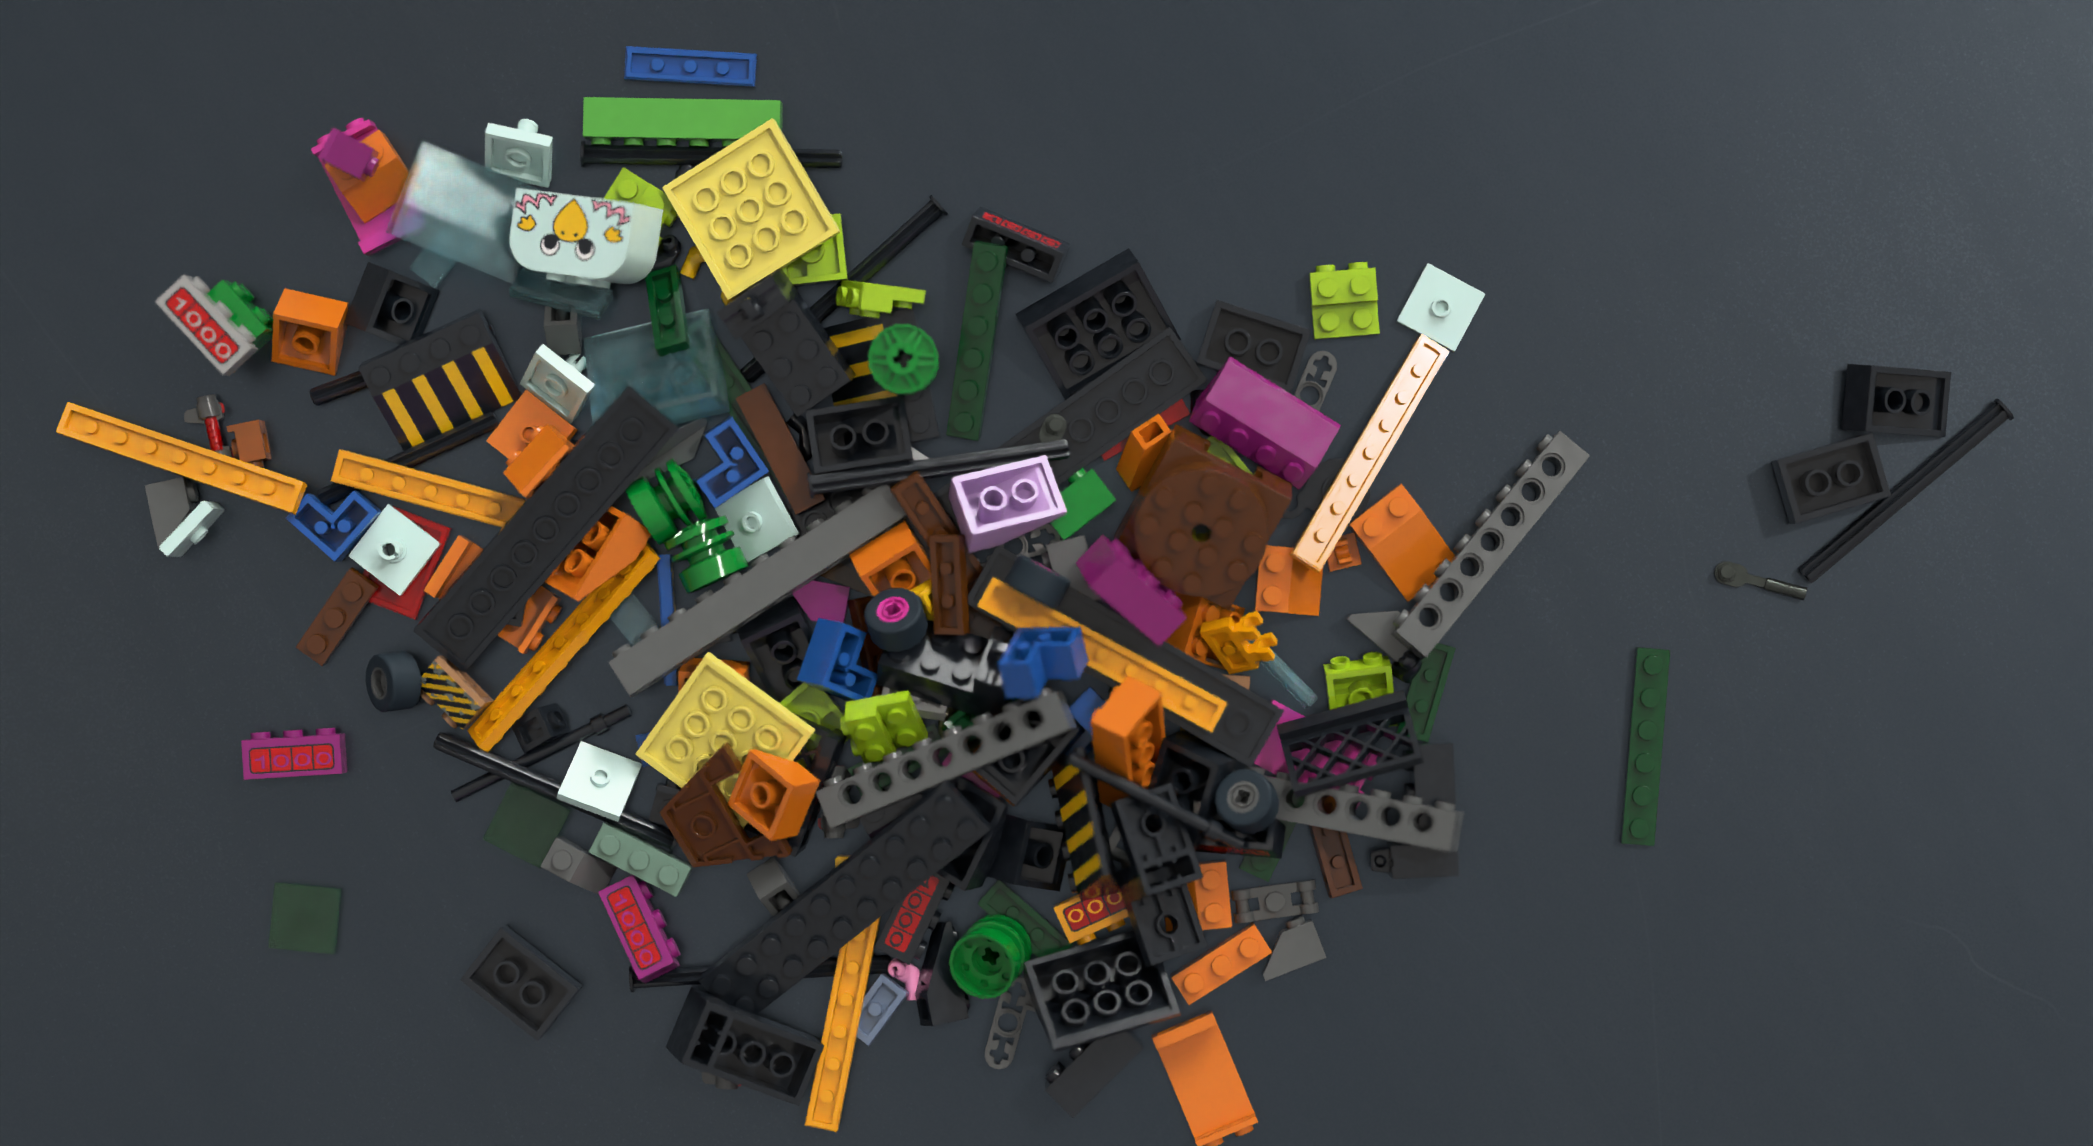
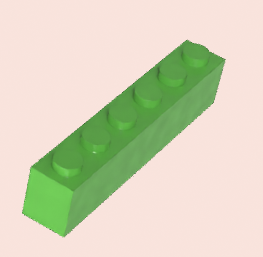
M584 97L583 137L586 140H591V145H611V140H624L625 146H643L644 141H657L656 146H676V141H689V147H709V142H722V147H727L770 119H775L782 131L783 104L781 100Z

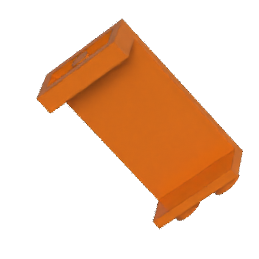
M458 535L423 591L434 598L440 599L481 553L483 548L468 538ZM540 586L527 601L522 626L518 627L507 624L498 636L518 648L517 651L522 654H527L529 650L534 652L545 636L540 633L547 622L552 624L561 612L562 607L558 604L562 598L545 587Z
M1212 1010L1151 1035L1197 1146H1218L1224 1142L1222 1137L1235 1133L1236 1137L1254 1130L1253 1124L1258 1123L1257 1117Z

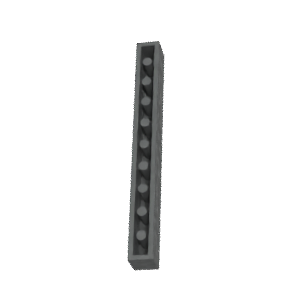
M888 484L866 487L861 491L863 497L854 503L850 499L843 502L834 509L836 514L828 520L824 521L823 518H819L806 527L808 533L798 539L795 535L786 539L778 545L780 551L771 557L767 553L760 556L751 563L753 568L745 574L741 575L739 571L723 581L725 587L715 593L712 589L708 590L695 599L697 605L688 611L683 607L668 617L670 622L658 629L655 625L640 635L642 640L631 647L628 643L612 653L614 659L608 663L629 696L635 697L850 557L849 554L909 518L891 492Z

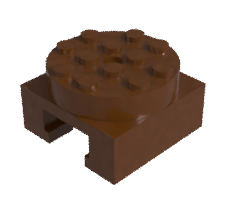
M1175 424L1117 528L1114 539L1119 540L1129 550L1128 554L1135 561L1138 558L1141 559L1149 573L1162 585L1185 595L1202 596L1229 610L1245 581L1260 565L1267 543L1292 501V483L1259 466L1256 467L1252 475L1207 452L1211 445L1210 441ZM1198 524H1205L1210 530L1207 533H1198L1196 536V531L1193 527Z

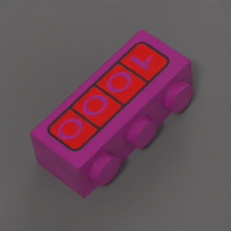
M336 728L316 729V735L303 736V730L283 731V737L271 738L270 732L250 733L251 739L241 740L244 780L347 773L345 733L336 734Z
M631 875L598 892L638 980L647 983L680 966L676 958L681 955L674 939H668L663 930L667 923L660 909L654 910L649 900L654 896L646 881H641L638 877Z

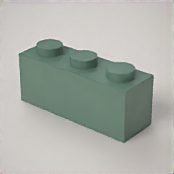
M607 822L603 823L589 850V853L675 897L680 895L694 868L688 861L674 854H669L668 851Z

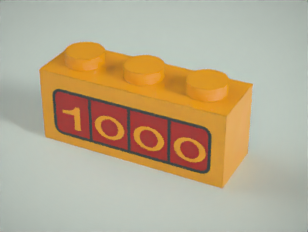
M1121 891L1120 893L1081 901L1077 894L1053 905L1069 943L1077 941L1078 946L1095 939L1094 932L1105 927L1110 932L1126 924L1124 919L1129 917Z

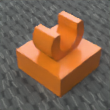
M1355 533L1341 535L1327 559L1329 572L1362 564Z

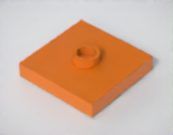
M525 390L486 441L509 459L517 450L522 452L530 443L528 437L540 425L543 428L546 424L554 426L569 441L578 429L528 390Z

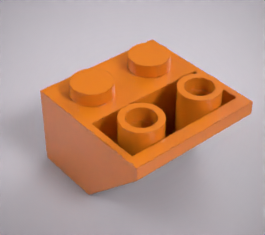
M1175 591L1174 594L1183 602L1180 608L1187 618L1165 642L1203 664L1226 670L1200 634L1201 624L1226 617H1232L1234 622L1237 623L1243 617L1245 608L1232 604L1231 608L1227 610L1202 596H1190Z

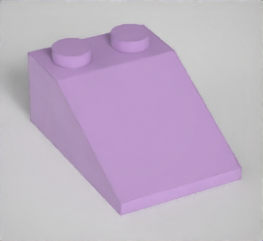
M1046 455L952 477L948 497L961 534H965V545L968 553L1002 545L1067 513Z

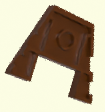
M728 742L718 749L659 812L692 867L728 864L734 860L743 859L756 861L770 856L783 858L789 856L793 851L786 838L770 841L762 833L749 838L733 810L727 805L728 802L716 783L740 772L742 769L741 763Z

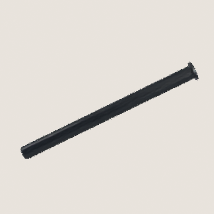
M581 141L580 163L581 167H585L586 163L698 165L725 147L586 145L585 141ZM793 149L803 167L840 168L842 166L843 155L841 150Z
M930 195L929 198L931 200L847 274L848 280L866 283L942 214L947 216L948 213ZM842 280L810 307L819 323L839 307L836 304V292L838 287L841 286ZM754 357L741 368L740 372L748 382L752 383L765 371Z
M1996 398L1994 400L1995 405L1890 492L1891 496L1880 500L1800 568L1803 577L1810 583L1816 581L2007 419H2014L2007 406Z
M1057 440L811 475L810 472H807V482L810 499H813L814 495L899 483L917 470L923 479L982 471L1046 455L1048 461L1069 458L1070 450L1067 440Z
M440 732L434 741L433 747L436 750L670 849L669 854H672L677 841L668 828L626 810H623L618 822L558 800L557 795L562 783L493 753L483 751L479 747L444 732Z
M873 956L869 974L888 973V965L891 962L890 956ZM838 958L826 959L804 978L834 976ZM712 965L677 967L647 983L638 980L633 967L629 966L630 991L635 992V988L701 984L699 982L700 975Z

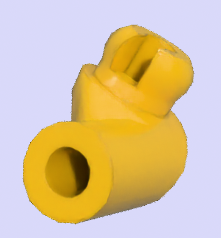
M696 245L692 246L688 251L680 270V274L691 279H695L701 263L705 262Z

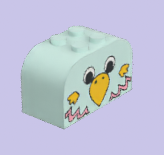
M516 188L509 237L510 248L515 259L522 266L530 270L547 273L546 279L607 289H610V283L633 284L645 278L655 264L663 210L635 203Z

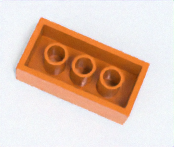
M1128 676L1120 686H1116L1112 690L1109 700L1102 708H1098L1091 717L1090 725L1092 727L1095 763L1148 789L1163 738L1166 737L1162 692ZM1097 779L1101 803L1111 807L1109 803L1130 796Z

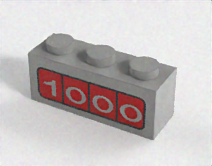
M184 274L155 302L223 375L230 376L258 350L252 343L256 338L244 325H241L239 328L230 319L233 313L222 301L219 300L215 303L208 296L207 293L211 290L198 276L193 279Z

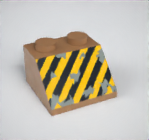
M443 655L438 656L421 676L420 696L431 706L436 703L444 711L441 715L443 719L454 729L458 726L461 729H467L494 701L466 672H462Z

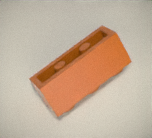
M1252 922L1170 975L1182 996L1190 1005L1265 958L1272 951L1254 922Z

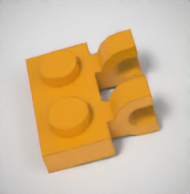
M1258 611L1246 614L1237 623L1234 622L1232 617H1226L1201 624L1200 634L1229 675L1258 669L1260 661H1272L1275 658V654L1270 647L1276 646L1278 640L1272 632L1260 636L1255 626L1261 625L1263 618ZM1248 640H1255L1252 644L1248 642Z

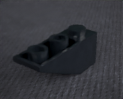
M938 921L930 936L915 992L921 1026H936L969 1018L967 1011L970 1007L969 997L952 977L949 965L951 951L958 942L957 932L952 926L951 921Z

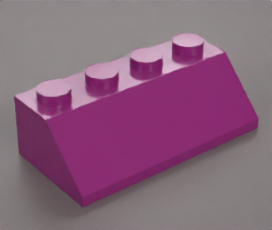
M1232 357L1227 359L1198 397L1189 422L1276 476L1292 483L1299 490L1317 469L1341 426Z

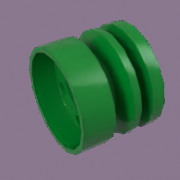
M895 324L882 330L873 340L868 352L869 368L874 379L886 391L899 396L915 395L924 391L935 380L939 369V353L932 338L921 328L910 324ZM902 350L907 355H912L913 360L908 361V367L902 368L900 363H894V359L899 357V351Z
M673 458L665 462L671 477L667 478L661 468L657 467L654 469L659 484L653 487L649 480L642 476L632 482L625 490L636 512L658 545H662L678 533L674 522L678 517L686 526L693 524L688 511L692 510L700 521L708 517L702 495L687 471L682 469Z
M726 515L718 518H706L678 531L674 537L664 543L667 551L680 546L683 549V552L671 558L673 563L688 560L690 564L689 567L678 574L687 594L703 589L749 567L740 547L726 550L723 543L734 536L733 530L718 535L717 530L729 524Z
M1000 914L986 915L977 920L952 949L949 960L951 975L958 986L969 995L981 999L996 998L1009 989L1024 971V962L1031 959L1032 947L1030 937L1023 926L1014 919Z

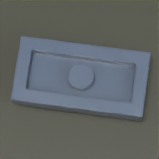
M885 973L879 976L864 998L857 1037L868 1046L872 1045L909 995L907 990Z

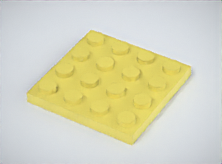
M775 119L768 120L662 187L727 300H733L777 269L786 267L841 232Z
M708 652L635 755L682 788L718 749L727 742L742 767L751 749L793 761L815 729ZM740 772L716 783L727 802L730 799ZM733 810L744 829L748 821Z

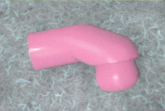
M894 958L888 965V973L905 984V990L909 992L906 998L907 1001L916 1000L915 992L920 977L919 969L912 963L909 965Z

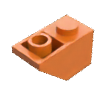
M1159 413L1131 431L1116 470L1131 492L1142 485L1171 433V430Z

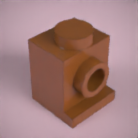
M254 420L226 426L228 433L235 434V439L231 440L235 459L239 458L241 461L261 468L264 467L263 461L272 459L265 421Z

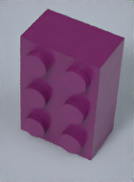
M1102 534L1075 562L1091 589L1154 643L1160 646L1187 618L1180 608L1183 602L1174 594V590L1162 585L1149 573L1141 559L1138 558L1135 561L1128 554L1129 550L1119 540L1115 538L1111 542Z

